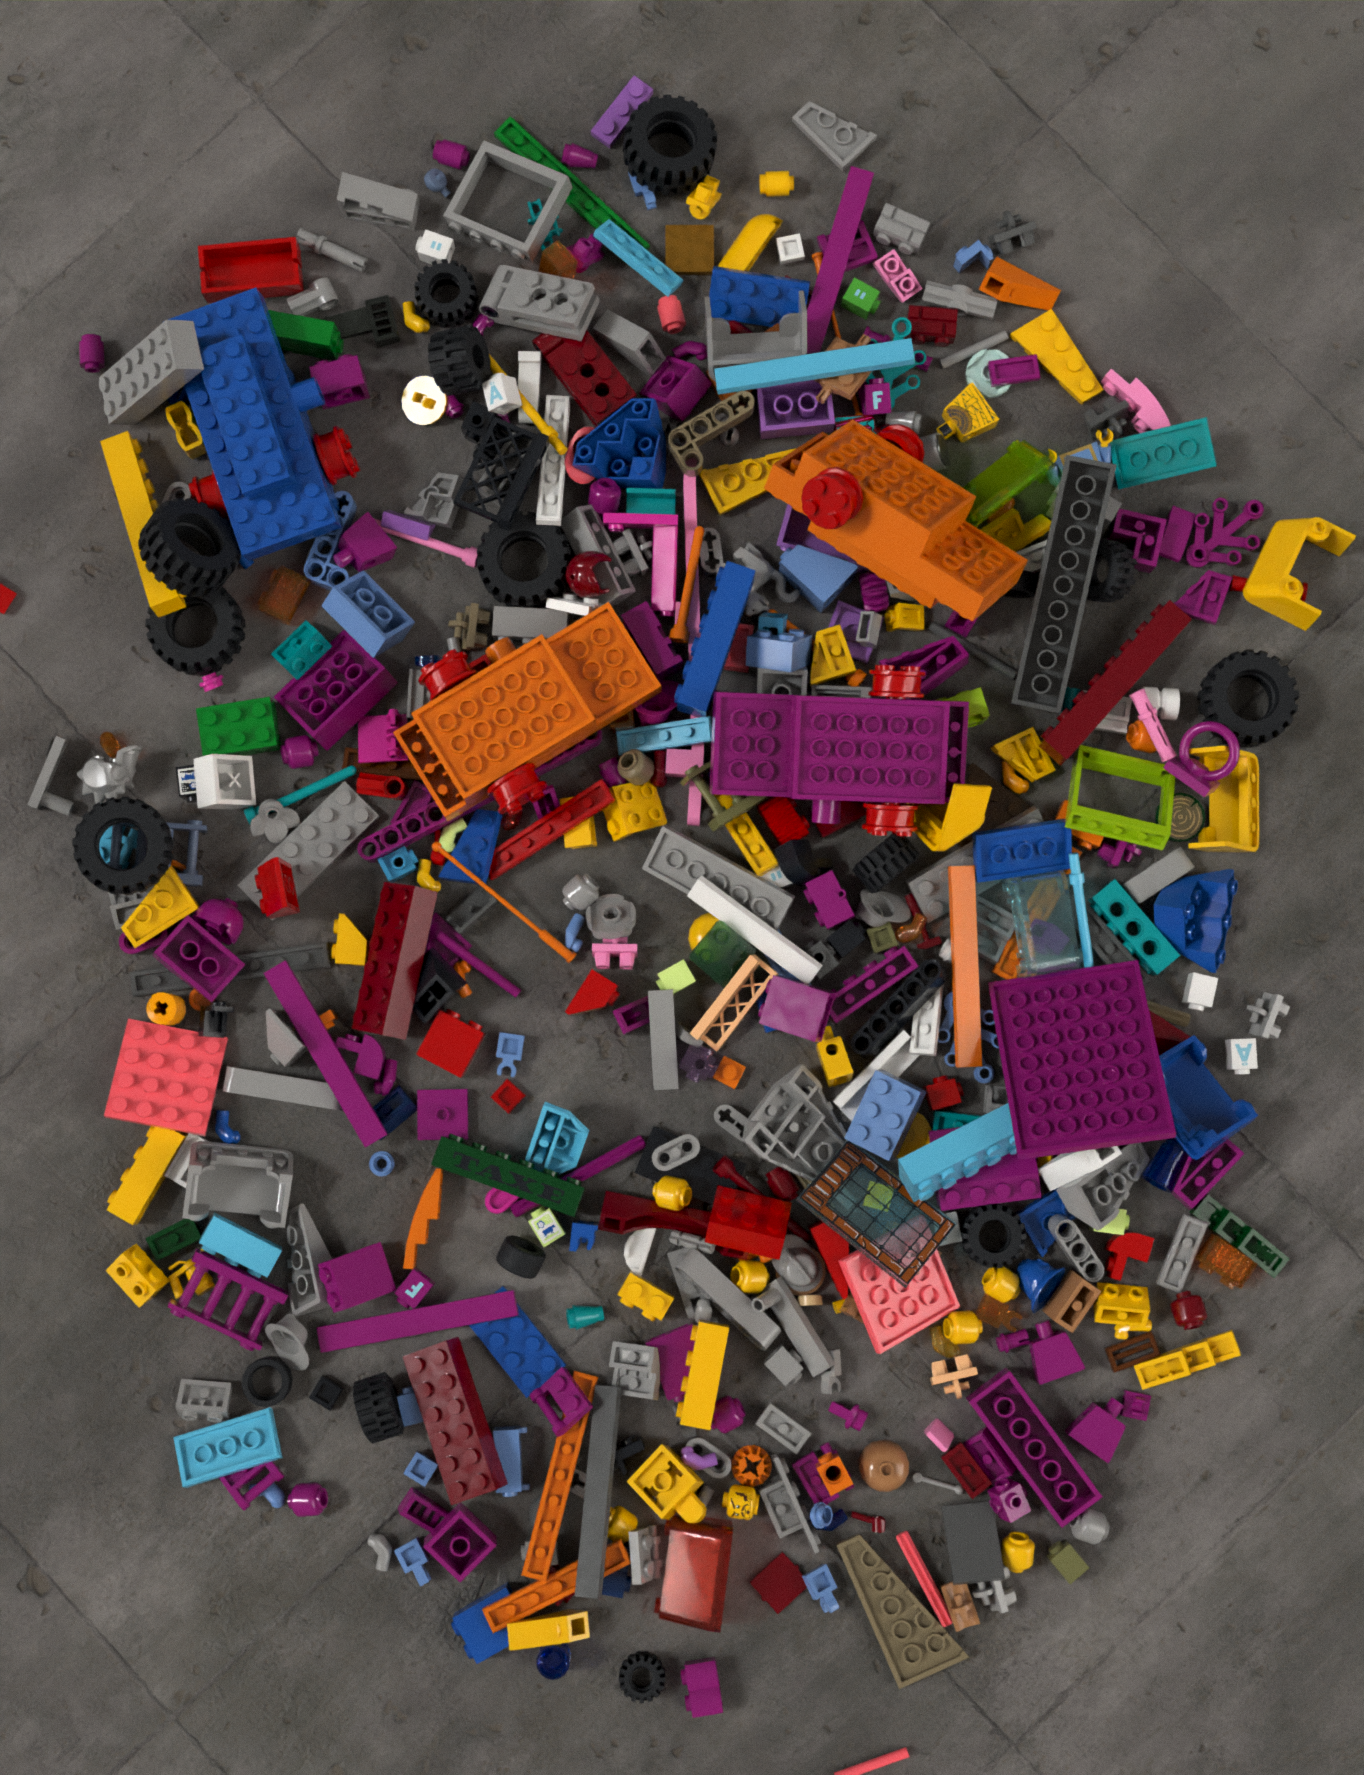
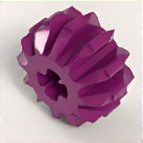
M872 571L860 574L859 586L864 610L877 613L887 609L889 601L885 580L879 578Z

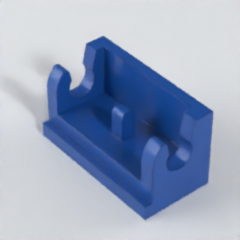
M574 1220L572 1222L569 1251L576 1252L580 1242L586 1243L587 1240V1250H590L595 1242L599 1223Z

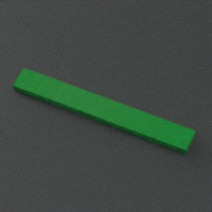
M511 116L494 132V137L511 152L567 175L573 188L565 202L595 230L610 219L646 250L650 249V245Z

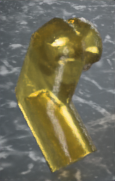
M942 1326L929 1327L934 1351L946 1358L957 1357L960 1353V1348L944 1338Z

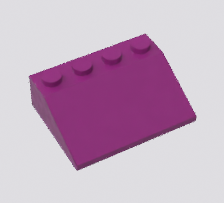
M345 629L330 642L332 647L298 680L293 678L274 696L326 751L398 683L387 669L366 652Z
M960 1127L928 1131L929 1143ZM1008 1153L1001 1157V1160L995 1165H985L979 1168L975 1175L969 1178L964 1176L956 1180L957 1182L948 1189L941 1188L935 1191L937 1205L941 1211L1041 1198L1036 1158L1018 1160L1017 1153L1013 1155Z

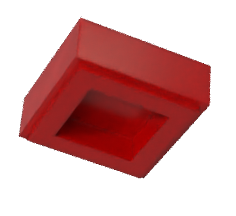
M506 1079L491 1098L510 1114L526 1095L509 1079Z

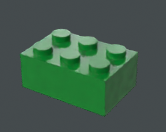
M271 697L196 708L203 756L210 754L246 756L280 750L281 739L275 701Z

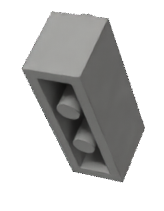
M494 606L492 637L494 640L509 637L512 642L521 641L522 644L528 643L541 634L545 639H548L568 626L569 613L555 609Z

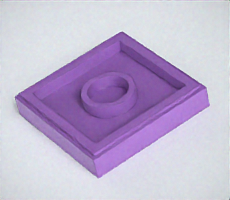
M838 600L828 628L840 624L852 659L867 664L873 648L860 646L861 644L856 642L861 611L865 610ZM868 620V626H867V631H866V637H865V638H867V633H868V627H869V622H870V620Z

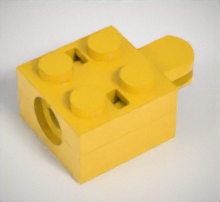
M661 1444L627 1480V1483L661 1519L670 1520L677 1512L686 1522L695 1524L702 1521L706 1516L707 1509L705 1504L694 1494L704 1482L689 1466L682 1462L681 1457L668 1445Z

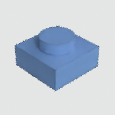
M417 1450L403 1474L425 1487L438 1464L435 1460Z

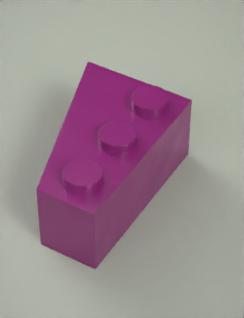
M647 601L621 615L622 624L658 681H662L683 670L682 658L674 651L670 638L665 635L659 620Z
M954 636L924 645L923 648L911 652L906 651L890 659L880 660L879 665L895 666V671H900V666L920 667V672H925V676L921 677L920 692L925 696L966 666L969 654ZM906 697V699H917V700H920V699H921V698Z

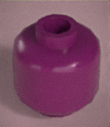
M610 478L598 479L590 486L588 505L591 504L599 516H603V513H615L619 509L621 488Z
M307 735L286 738L284 745H280L283 764H288L291 769L312 766L314 764V757L318 756L316 742H311Z
M726 1395L716 1400L711 1424L713 1430L717 1428L721 1433L726 1434L743 1424V1417L746 1416V1413L737 1397L733 1398Z
M318 1482L296 1484L288 1496V1506L297 1517L318 1516L328 1504L327 1491Z

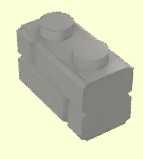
M885 203L875 225L873 236L881 244L889 245L891 243L898 246L899 251L904 254L911 255L914 253L917 255L928 232L930 222Z

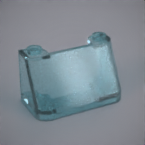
M1064 870L1002 879L1003 892L1008 891V895L1012 897L1007 899L1008 904L1011 903L1019 951V953H1016V956L1021 958L1020 965L1015 966L1017 978H1028L1078 969L1080 963H1083V952L1081 948H1078L1069 895V889H1071L1069 874H1065Z

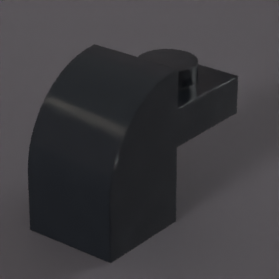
M790 840L774 849L781 871L789 881L798 886L805 885V883L825 874L824 872L833 868L831 858L813 857L809 840Z

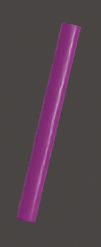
M442 931L436 936L435 939L512 996L516 998L520 993V988Z

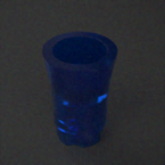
M1169 1138L1162 1142L1157 1153L1140 1175L1147 1183L1167 1193H1172L1176 1178L1187 1157L1186 1151L1176 1138Z

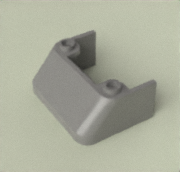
M799 291V313L784 315L779 322V331L730 334V325L725 319L712 318L709 296L704 297L709 376L714 381H716L714 371L716 368L807 354V309L804 291Z

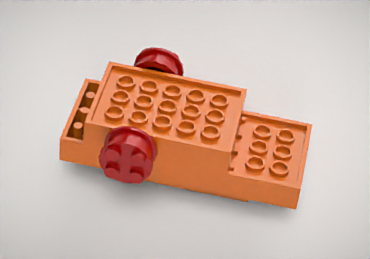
M851 420L830 435L822 431L773 464L764 489L775 498L781 499L792 506L795 511L806 515L811 520L808 531L813 533L818 539L835 547L838 552L846 554L860 566L868 568L879 578L893 584L899 591L907 593L921 605L927 606L930 609L940 602L958 612L963 618L973 622L1017 584L1028 561L966 521L977 496L923 463L925 455L924 444L919 436L907 426L891 424L875 434L858 422Z
M607 602L548 639H545L541 634L516 649L509 637L496 641L485 650V654L492 664L480 672L471 669L466 661L468 658L466 652H457L456 649L444 654L443 659L434 664L432 662L425 665L421 669L422 675L419 677L418 682L420 685H425L431 694L430 702L412 712L411 715L414 720L393 733L448 822L490 796H493L498 803L499 814L508 813L509 816H513L523 809L522 805L529 801L534 803L544 796L543 790L547 787L546 781H541L534 771L537 767L661 693L662 687L614 609Z

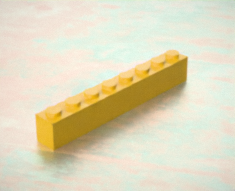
M128 431L100 441L149 606L158 618L186 607L184 597H187V595L179 594V591L175 589L170 590L166 588L167 585L162 581L159 583L154 578L153 572L149 573L145 566L146 562L142 561L140 556L141 550H139L138 546L140 532L159 506L157 500L153 499L152 496L155 493L154 486L146 476V473L149 472L148 466L139 454L143 452L141 444L137 438L133 439Z

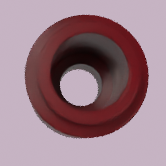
M778 1166L765 1174L768 1179L766 1182L777 1199L790 1202L798 1197L796 1192L800 1188L790 1171Z

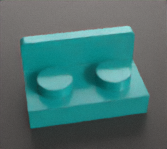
M305 620L271 655L298 680L332 645L317 629Z

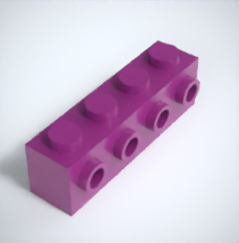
M894 946L885 952L884 956L886 959L880 963H877L876 960L872 961L863 968L865 970L864 974L858 978L854 974L843 981L845 987L838 992L835 988L830 990V992L836 993L829 1015L833 1024L838 1023L919 967L905 946L900 949Z

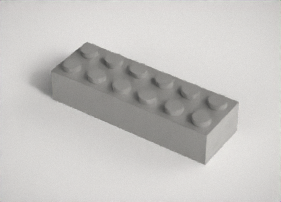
M165 320L99 377V389L103 394L104 412L107 415L109 424L136 425L204 370L194 321Z

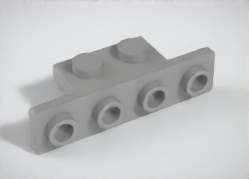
M773 1454L771 1458L781 1479L758 1490L779 1539L803 1529L812 1551L816 1554L820 1552L817 1545L821 1543L815 1529L810 1530L807 1521L810 1520V1516L805 1505L800 1507L796 1497L800 1496L795 1482L790 1483L786 1473L790 1471L785 1459H779L776 1454Z

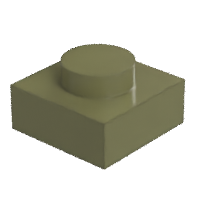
M890 921L880 927L866 930L874 954L898 945Z

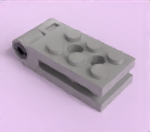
M500 265L479 305V311L489 319L494 320L495 323L582 341L600 300L598 295L593 294L595 290L593 283Z

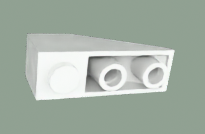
M1118 1146L1064 1153L1038 1168V1172L1048 1189L1052 1191L1101 1168L1122 1153Z

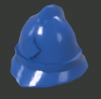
M1025 1259L1019 1263L1016 1271L1020 1279L1019 1286L1031 1300L1033 1313L1042 1309L1050 1300L1065 1273L1064 1267L1054 1268L1041 1259Z

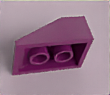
M189 915L184 918L152 955L168 970L211 1003L245 966L239 958Z

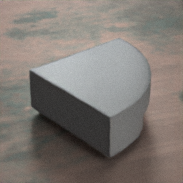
M676 1021L675 1033L678 1038L699 1049L704 1041L702 1039H695L690 1035V1029Z

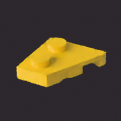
M1033 727L991 747V750L1031 782L1056 771L1048 754L1039 747L1041 741Z

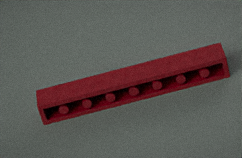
M1171 600L1164 606L1160 603L1150 613L1153 617L1151 621L1147 623L1144 620L1134 631L1138 634L1132 641L1128 638L1119 648L1122 653L1117 658L1113 655L1105 663L1104 667L1107 670L1102 675L1097 673L1088 682L1091 688L1086 693L1081 690L1072 700L1075 703L1074 707L1071 710L1065 708L1056 718L1059 721L1057 726L1053 728L1050 725L1041 735L1044 740L1039 744V747L1060 766L1073 754L1192 620Z

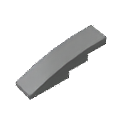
M673 989L648 991L654 1090L679 1089Z

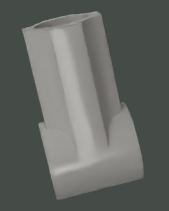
M327 277L317 279L310 284L308 289L286 299L293 314L299 316H306L318 309L328 310L339 303V298Z

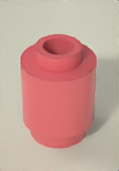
M675 295L660 298L657 310L663 331L669 334L681 332L682 328L686 325L681 302L677 300Z

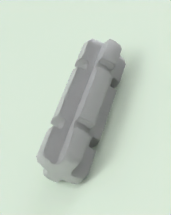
M673 1230L669 1237V1241L675 1245H682L689 1249L694 1248L697 1251H703L708 1254H712L716 1247L714 1244L705 1243V1238L686 1232L682 1233V1231Z

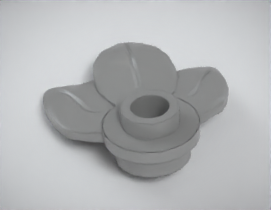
M267 799L261 803L258 810L259 814L252 819L250 830L253 836H260L265 833L270 842L280 844L287 836V829L298 827L300 819L292 808L283 807L277 800ZM275 810L273 814H268L269 811Z

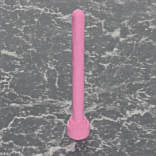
M374 519L385 533L462 558V561L467 566L477 567L476 560L478 555L476 547L471 546L470 548L466 547L463 549L429 537L428 541L382 527L381 521Z

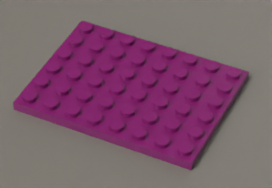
M1138 960L988 982L1018 1160L1176 1138V1130Z

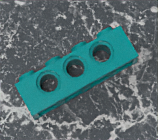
M1116 879L1111 880L1088 899L1091 903L1090 907L1099 917H1103L1107 922V927L1115 936L1118 935L1124 942V947L1131 955L1134 954L1140 961L1139 964L1147 974L1150 973L1152 976L1158 975L1180 956ZM1113 903L1121 908L1119 917L1113 916L1110 912V907ZM1129 922L1137 927L1135 936L1129 935L1126 930ZM1145 942H1150L1153 945L1154 950L1151 955H1147L1143 951V944Z

